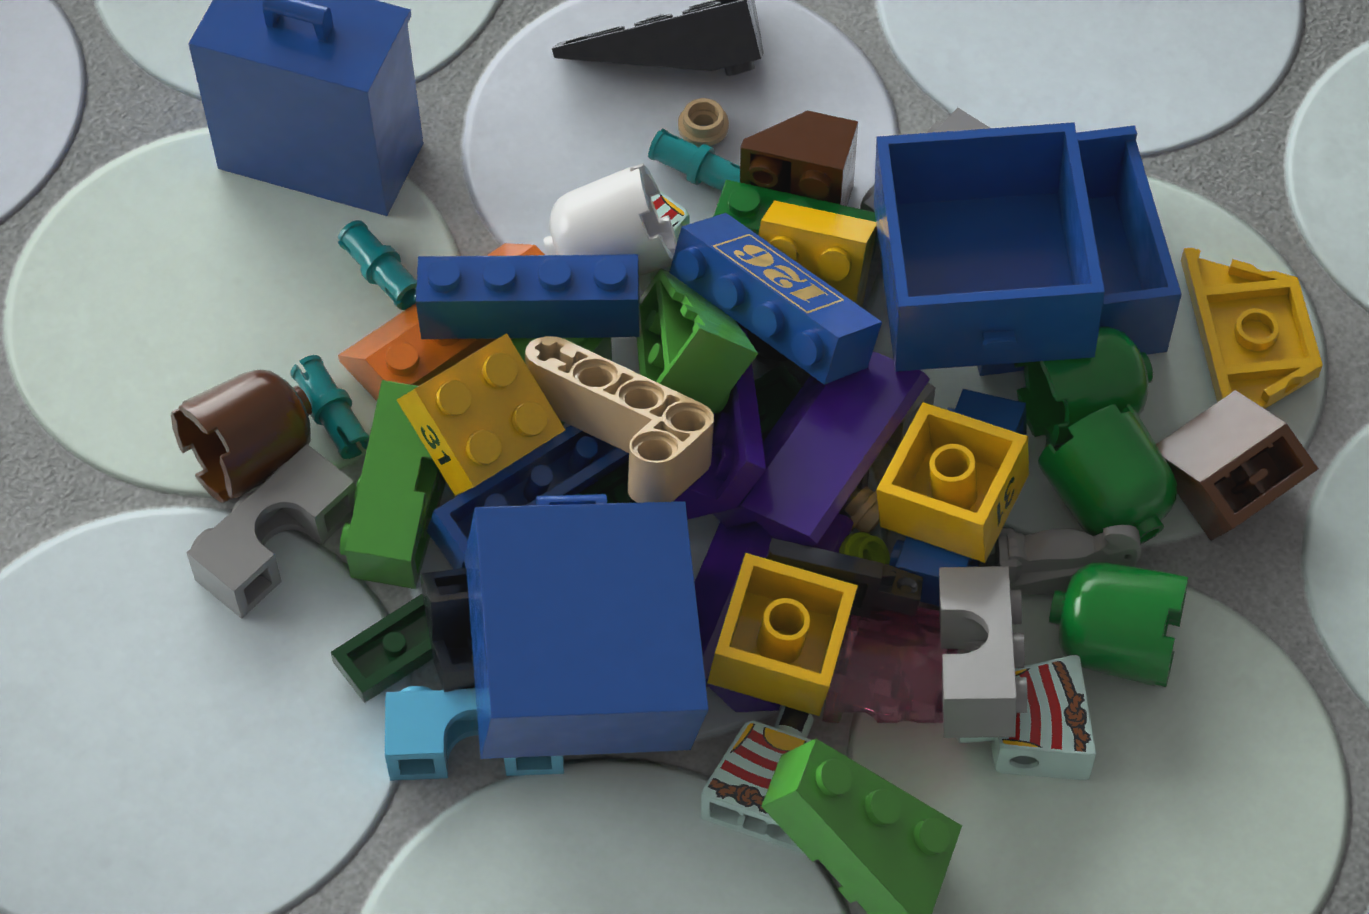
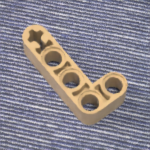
M545 336L531 341L526 346L525 364L559 420L629 453L628 494L635 502H673L711 466L714 414L706 405L566 339Z

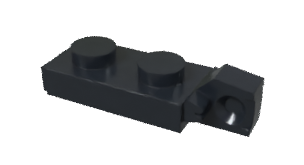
M771 538L766 559L858 585L850 611L851 615L870 618L871 612L889 610L915 616L922 594V576L888 564L884 565L881 562Z

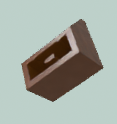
M807 110L743 139L740 147V183L847 206L854 186L858 121Z
M1236 390L1156 444L1174 474L1177 482V494L1210 541L1234 529L1319 469L1286 422Z

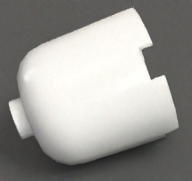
M643 163L629 167L570 191L560 197L551 211L549 221L551 236L544 238L547 255L638 254L639 276L671 266L677 241L669 215L662 218L658 217L651 197L660 194V191L648 168Z

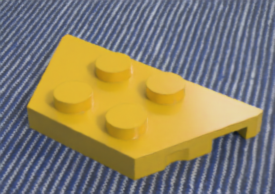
M1183 249L1181 264L1217 402L1236 390L1266 409L1319 377L1323 364L1298 277L1277 271H1261L1252 264L1232 259L1230 266L1199 258L1201 252L1199 249Z

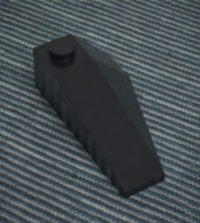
M711 0L689 6V9L682 11L680 16L673 17L672 14H660L634 23L635 27L625 29V26L613 27L559 42L552 48L553 56L557 59L715 71L724 68L726 76L755 69L754 61L761 59L764 54L755 0Z

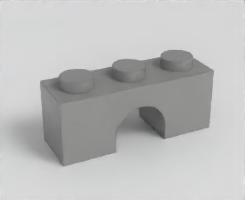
M306 444L289 461L280 466L254 492L244 494L235 503L232 512L214 528L204 530L195 539L191 549L186 552L195 581L242 619L282 582L275 554L265 547L267 541L280 532L297 530L306 533L322 545L353 515L356 488L354 480Z
M1009 566L939 567L941 649H966L972 651L963 654H942L944 738L1015 737L1016 713H1027V678L1015 677V668H1024L1025 665L1024 633H1013L1012 624H1022L1021 590H1010Z

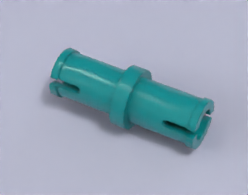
M663 128L657 132L651 142L648 151L649 159L656 160L686 174V180L695 185L703 182L722 191L726 179L740 182V166L716 155L715 149L709 145L702 144L700 147L669 133Z
M355 220L348 223L338 235L340 240L338 244L361 266V275L370 284H378L393 300L394 305L398 309L406 310L416 303L417 280L400 263L401 258L397 251L389 245H383L371 233L363 221Z
M310 355L302 358L299 361L306 372L303 373L300 367L295 364L290 371V375L307 395L311 403V417L314 422L324 426L343 459H352L361 455L362 451L356 442H360L361 446L367 450L370 436L365 432L351 409L352 399L344 389L337 387L319 355Z

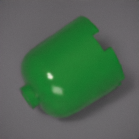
M1108 326L1099 327L1095 357L1014 363L1015 368L1024 366L1026 387L1017 389L1016 392L1018 401L1026 403L1027 425L1034 437L1045 435L1047 437L1045 446L1052 444L1053 447L1064 445L1073 438L1068 430L1071 425L1109 405L1115 404L1122 413L1126 405L1130 404L1137 414L1140 415L1147 401L1148 384L1153 379V369L1147 354L1140 352L1126 333Z
M1115 404L1095 411L1068 428L1073 438L1062 445L1057 451L1052 444L1044 448L1038 458L1039 468L1085 533L1096 536L1103 533V528L1131 525L1139 530L1140 543L1142 544L1154 538L1164 529L1161 520L1168 515L1176 501L1177 482L1171 468L1132 405H1126L1122 413Z
M1093 562L1081 567L1072 575L1066 591L1055 590L1051 604L1049 623L1059 625V645L1065 657L1070 655L1079 656L1081 666L1085 669L1152 686L1167 687L1175 652L1173 651L1175 638L1168 637L1166 634L1168 625L1180 627L1188 577L1107 562Z

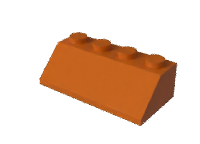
M505 243L487 256L545 254L536 245ZM415 303L340 353L338 358L339 362L377 401L382 380L420 386L496 339H421Z

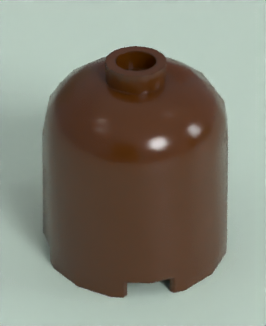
M253 370L242 373L183 401L178 409L171 412L172 429L181 452L185 453L192 449L197 461L203 468L202 471L195 474L199 483L213 498L220 503H224L232 498H239L264 483L280 466L289 461L306 444L309 445L311 441V427L308 416L312 414V407L307 395L300 387H292L285 379L272 371Z

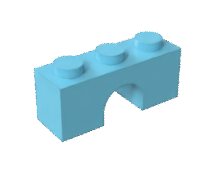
M410 686L399 692H386L385 760L390 781L448 778V759L453 747L467 737L479 735L475 688L444 692V690H432L425 686ZM564 756L504 758L506 776L564 774Z

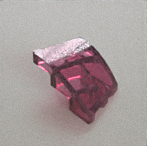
M918 607L915 616L889 610L871 612L870 618L850 614L828 690L822 721L839 723L844 712H866L877 723H898L900 721L943 723L942 654H958L959 649H941L939 611Z

